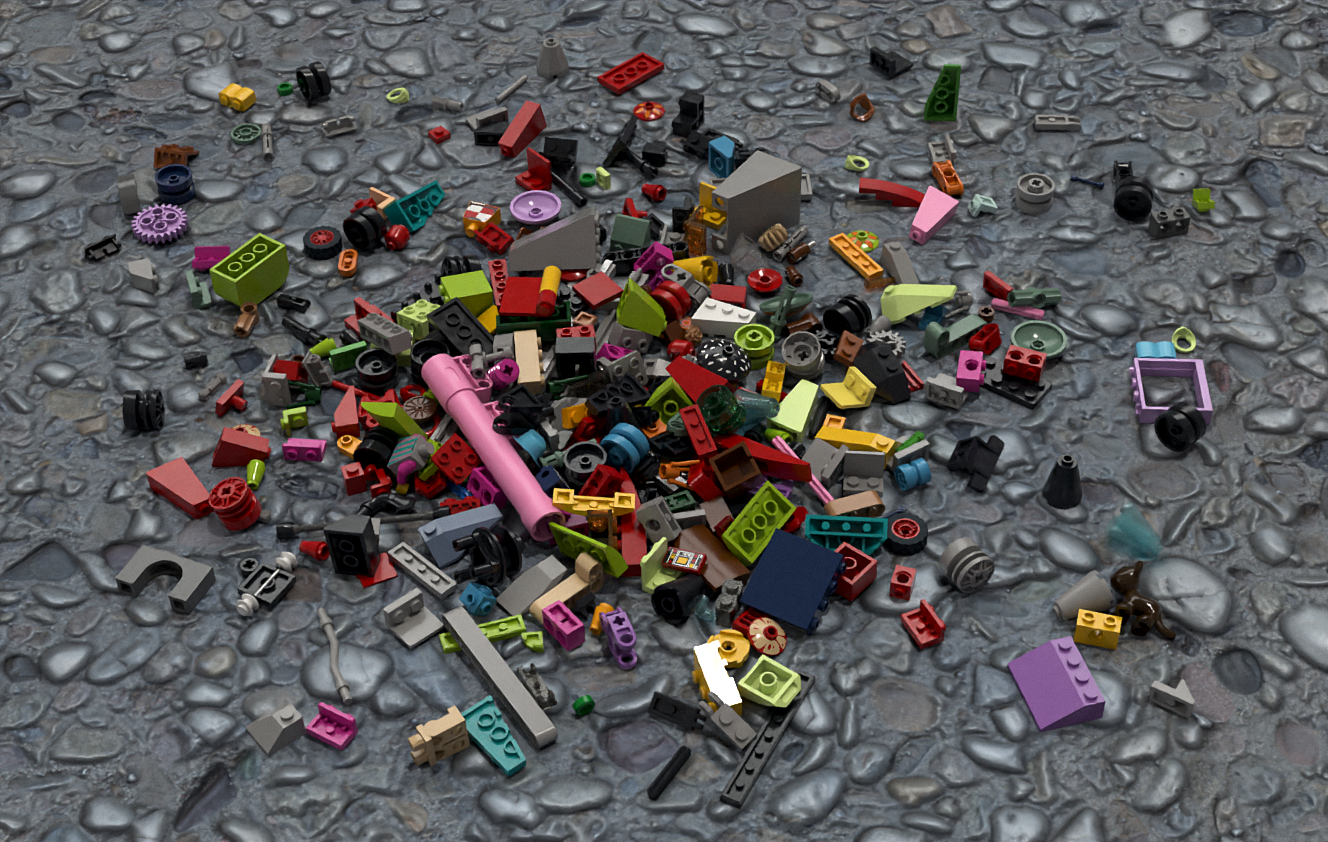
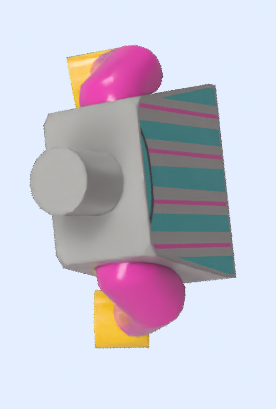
M419 434L399 438L387 465L397 476L398 483L395 491L403 495L406 494L409 484L406 483L407 475L422 469L428 456L434 453L433 444L427 442L426 438Z

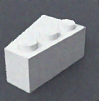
M706 298L691 318V325L699 326L701 332L708 334V337H714V334L734 339L735 332L740 327L756 324V312Z

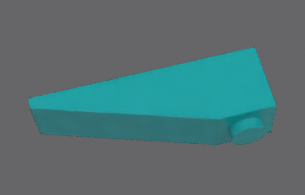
M437 180L395 201L383 211L392 225H403L409 232H413L425 225L426 220L431 216L432 211L438 206L445 193Z

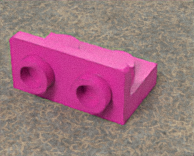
M289 438L288 442L282 445L284 460L322 462L327 449L326 440Z

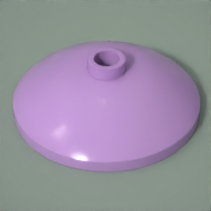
M542 190L521 193L510 203L511 215L516 220L529 225L547 223L557 217L561 211L560 199L553 193Z

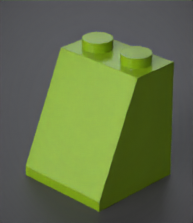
M482 270L440 278L441 285H438L439 295L443 296L444 304L457 297L476 318L493 305V291Z
M628 278L616 308L617 323L659 337L661 331L664 332L667 326L663 308L635 281Z

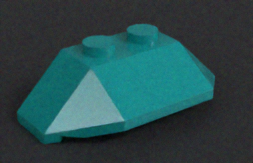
M806 514L805 536L810 542L835 551L843 542H846L870 556L887 540L888 518Z

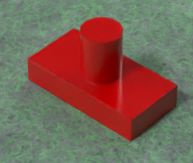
M625 198L622 209L623 215L640 219L643 216L647 217V211L636 210L632 198Z
M237 379L216 401L215 414L222 417L232 406L241 411L246 409L248 401L241 398L244 392V382Z

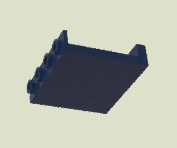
M776 528L740 599V603L746 609L753 608L806 631L807 635L811 636L812 632L816 631L819 626L821 613L825 612L828 608V599L831 593H835L838 587L837 581L840 575H843L846 571V560L840 553Z

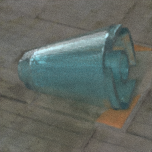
M741 389L735 391L725 402V406H728V412H725L726 418L733 427L738 428L774 418L780 411V405L775 398Z
M1132 502L1127 503L1119 510L1121 513L1111 519L1105 532L1114 539L1149 557L1152 555L1157 556L1164 548L1162 546L1163 540L1138 507Z

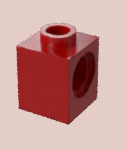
M896 565L890 582L889 596L910 601L915 586L917 569Z

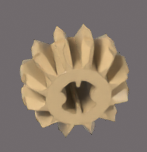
M775 224L767 229L758 241L761 247L766 252H769L780 246L788 238L789 234L784 226Z

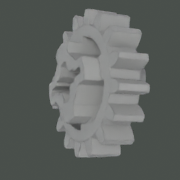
M882 330V333L876 331L875 336L870 334L869 339H866V344L876 340L888 343L898 358H902V354H905L906 341H903L904 337H898L899 333L892 334L891 330L889 332Z

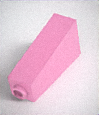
M930 185L914 218L909 237L924 245L956 214L959 201Z

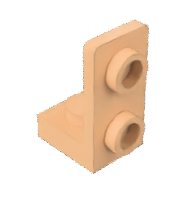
M371 187L369 188L370 198H373L378 205L377 211L386 221L388 218L383 210L393 204L396 198Z

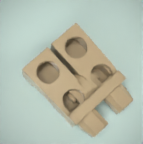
M455 705L447 709L448 715L438 720L428 721L424 726L422 724L416 726L417 734L407 738L412 752H410L411 757L417 766L428 761L430 766L437 764V761L470 747L466 721Z

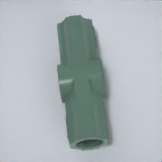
M1028 287L1026 290H1011L1007 296L1009 306L1011 307L1033 306L1041 308L1044 305H1056L1062 299L1060 289L1058 288L1036 289Z

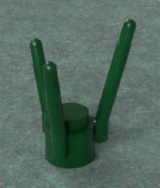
M588 375L547 381L546 393L552 392L553 400H560L565 397L560 396L564 393V384L587 379Z
M288 380L290 385L303 387H289V390L305 393V399H309V401L287 405V409L315 405L316 401H321L322 388L320 386Z

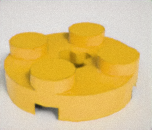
M725 629L719 631V634L715 636L714 634L710 636L707 643L719 641V655L721 660L726 659L728 664L725 666L726 668H741L743 666V662L749 657L750 643L748 639L746 640L741 632ZM727 646H730V647H731V650H725V649L727 648Z

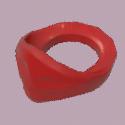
M414 384L400 389V397L403 403L412 397L422 396L425 393L423 387ZM416 390L419 391L421 394L416 395L409 391Z

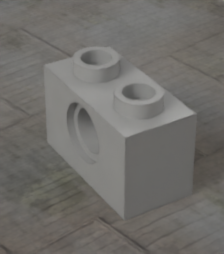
M662 496L642 504L635 512L639 523L643 525L649 540L653 544L659 542L662 537L667 538V542L671 541L682 531Z

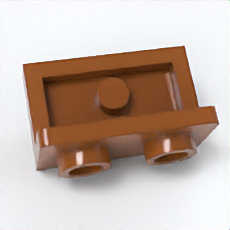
M846 330L841 334L833 356L834 359L846 365L845 374H847L849 367H854L853 360L864 340Z

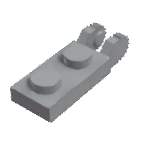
M1035 115L1034 119L1036 130H1070L1071 132H1077L1082 128L1081 120L1078 116Z
M711 691L708 697L719 709L714 713L712 708L704 701L698 704L699 707L710 717L709 720L739 750H742L757 733L726 702L724 703L716 693Z

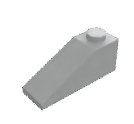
M900 242L883 244L880 262L897 284H919L908 253Z

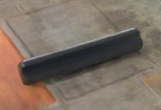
M824 395L820 398L808 431L810 438H814L822 428L831 403V399Z
M683 745L678 749L647 789L649 797L657 799L691 756L690 748Z

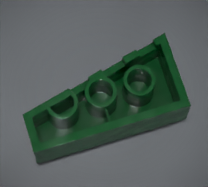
M570 300L564 301V305H555L554 313L548 317L496 315L497 335L514 334L515 331L536 330L537 337H541V342L556 341V329L572 327Z

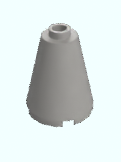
M1093 570L1054 601L1052 610L1057 618L1062 620L1077 618L1079 609L1103 612L1115 607V604L1110 603L1114 599L1104 578L1099 580L1096 576L1100 574L1098 571Z

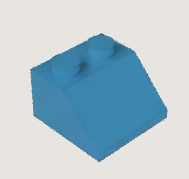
M725 135L708 142L709 170L719 178H728L734 172L735 143Z

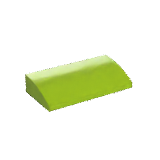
M361 402V406L380 426L389 428L400 438L419 434L425 437L427 441L428 435L398 403Z
M767 480L721 537L731 553L747 567L756 560L768 545L775 529H780L796 510V507Z
M554 522L549 523L561 554L576 560L580 554L587 552L602 563L603 572L616 578L629 568L624 558L614 548Z

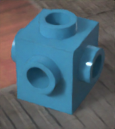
M469 582L459 598L467 607V612L473 616H487L497 601L491 594L492 590L490 588Z

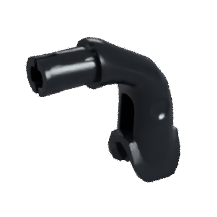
M384 493L362 503L360 509L354 515L371 517L375 512L385 509L401 516L418 513V510L414 506L416 503L414 497Z

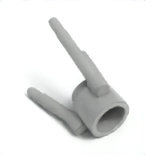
M956 291L954 295L957 296L947 302L955 301V305L960 308L945 315L944 318L947 319L962 311L969 310V306L973 304L972 294L968 291Z

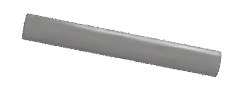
M523 75L498 95L495 98V102L500 103L528 80L527 76Z

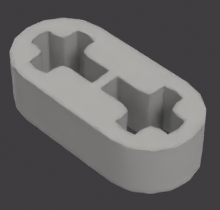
M822 80L816 83L818 94L827 101L834 103L840 100V91L830 82Z

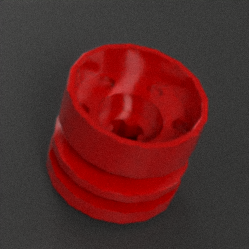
M230 477L222 480L215 485L208 497L210 506L225 527L232 531L249 527L258 519L262 511L260 502L245 480L240 477Z

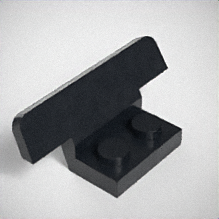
M995 435L990 436L987 443L978 436L960 440L946 466L950 472L967 468L972 473L967 487L976 492H982L1004 448V442Z

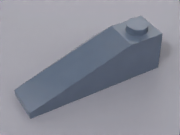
M495 503L435 519L418 528V531L425 546L441 570L458 561L463 556L462 553L465 550L456 552L452 546L453 540L470 535L479 527L491 530L503 519V515Z

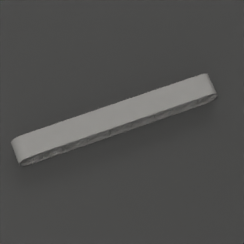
M459 606L443 614L442 621L448 632L459 644L460 648L533 745L539 749L558 739V733L552 722L462 606Z

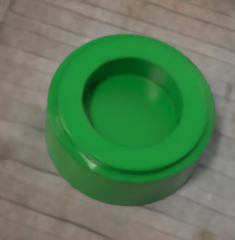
M288 82L280 83L277 86L278 94L281 96L291 95L293 93V85Z
M583 173L579 176V184L582 187H592L596 184V176L592 173Z
M585 695L578 698L573 703L572 708L577 715L583 716L594 709L595 702L590 695Z

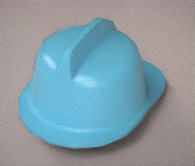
M533 429L518 438L513 436L530 454L539 469H541L538 464V458L542 457L546 450V443L543 437Z

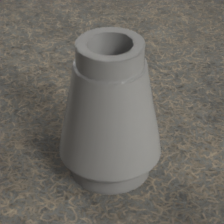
M884 315L876 317L865 332L866 337L869 339L870 334L875 336L876 331L882 333V330L885 332L889 331L892 325L891 321Z

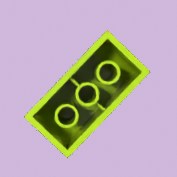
M261 233L254 236L209 269L215 294L240 307L246 302L259 304L280 288L288 277L289 262L286 245Z

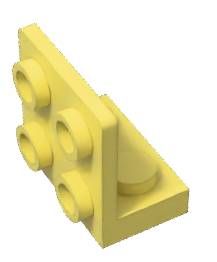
M854 366L849 367L842 383L821 384L819 388L838 408L846 409L869 406L877 387Z

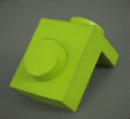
M1209 188L1193 189L1192 206L1198 209L1199 212H1208L1209 209H1215V202L1210 199L1211 190Z

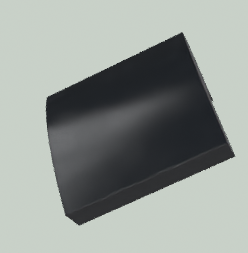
M671 431L648 439L649 447L652 450L668 457H677L694 450L689 436H674V433Z

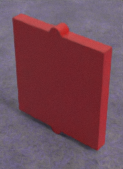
M386 552L380 554L381 561L374 577L356 575L364 589L398 577L394 569V563L390 561Z

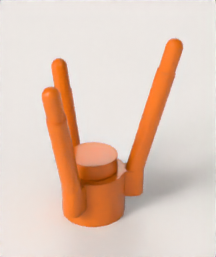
M700 460L670 462V464L663 463L659 468V476L661 479H667L668 484H675L693 490L688 484L677 481L675 478L679 477L680 472H689L690 468H679L680 466L699 464Z

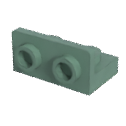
M192 270L185 271L194 308L199 309L211 306L212 301L206 282L199 283L198 276L194 277Z

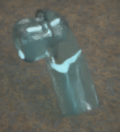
M701 595L698 599L695 613L701 619L711 622L715 618V612L711 611V608L707 606L709 598Z

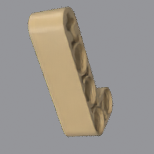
M587 552L580 554L575 561V573L533 602L529 613L543 624L542 609L560 600L569 609L588 592L592 591L593 594L602 587L604 581L602 563Z

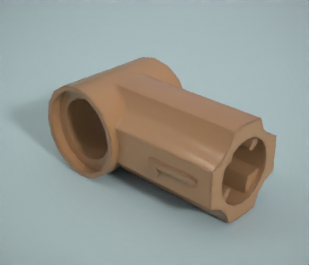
M246 302L241 305V314L233 328L234 334L240 338L249 336L253 326L260 320L257 305L254 302Z

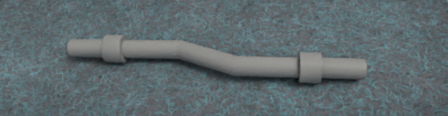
M319 608L317 610L320 619L319 624L322 631L326 633L330 643V670L336 682L335 688L337 693L341 695L344 704L349 705L352 703L349 693L350 687L347 681L343 679L338 667L339 642L333 630L334 625L331 618L327 616L325 609Z

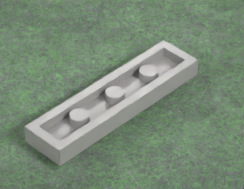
M402 542L388 552L390 560L440 599H444L458 589L457 583L406 543Z

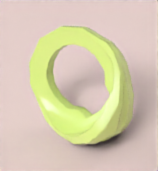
M397 88L388 93L387 100L392 103L409 102V93L405 88ZM401 92L400 95L391 97L394 93Z
M848 155L845 160L846 169L864 171L869 167V161L860 156ZM853 161H860L864 163L865 166L858 167L854 164Z
M1186 327L1178 328L1172 335L1171 342L1174 343L1175 350L1178 352L1190 353L1195 349V336ZM1178 338H1186L1191 347L1188 349L1180 348L1177 345Z

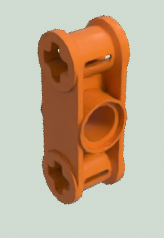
M951 161L933 162L932 173L943 193L949 196L957 194L962 196L964 194V186Z

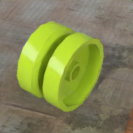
M748 324L740 327L735 332L734 343L741 346L751 360V370L763 369L767 367L768 361H773L775 336L770 328L761 324Z

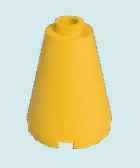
M707 255L673 262V264L693 274L695 280L704 283L709 289L711 284L717 281L718 265L717 262L713 261V256Z

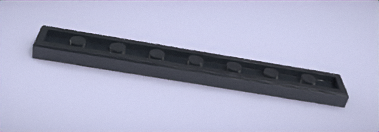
M795 669L794 672L801 677V690L787 707L773 706L720 795L721 802L741 809L815 683V676Z

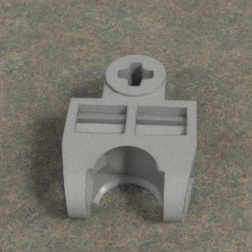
M667 264L663 267L661 271L662 276L668 281L681 285L689 294L691 305L694 304L700 307L704 299L712 294L709 287L695 280L693 274L675 264ZM669 269H674L672 275H666L665 273Z

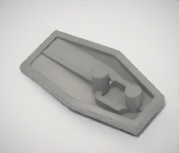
M551 555L521 573L496 598L497 602L511 616L519 614L523 616L529 612L533 602L562 582L568 573V569Z

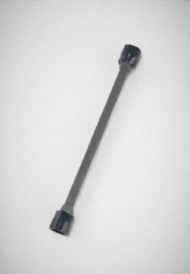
M450 506L433 507V511H428L427 513L378 518H380V525L403 523L406 521L413 522L416 520L423 521L424 519L433 521L451 515ZM294 522L277 523L278 539L295 538V534H300L301 532L322 531L325 526L334 522L299 525L294 524Z

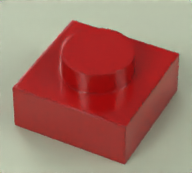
M439 126L428 131V137L439 144L450 139L451 133L444 127Z

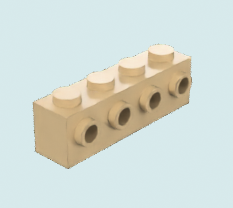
M536 330L515 331L516 363L520 370L517 378L518 385L523 384L532 394L540 393L542 395L545 379L544 375L540 376V374H544L543 362L539 363V361H543L542 349L538 350V348H542L541 337H537Z

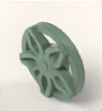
M241 124L232 129L231 138L235 144L251 145L260 138L261 128L256 124Z

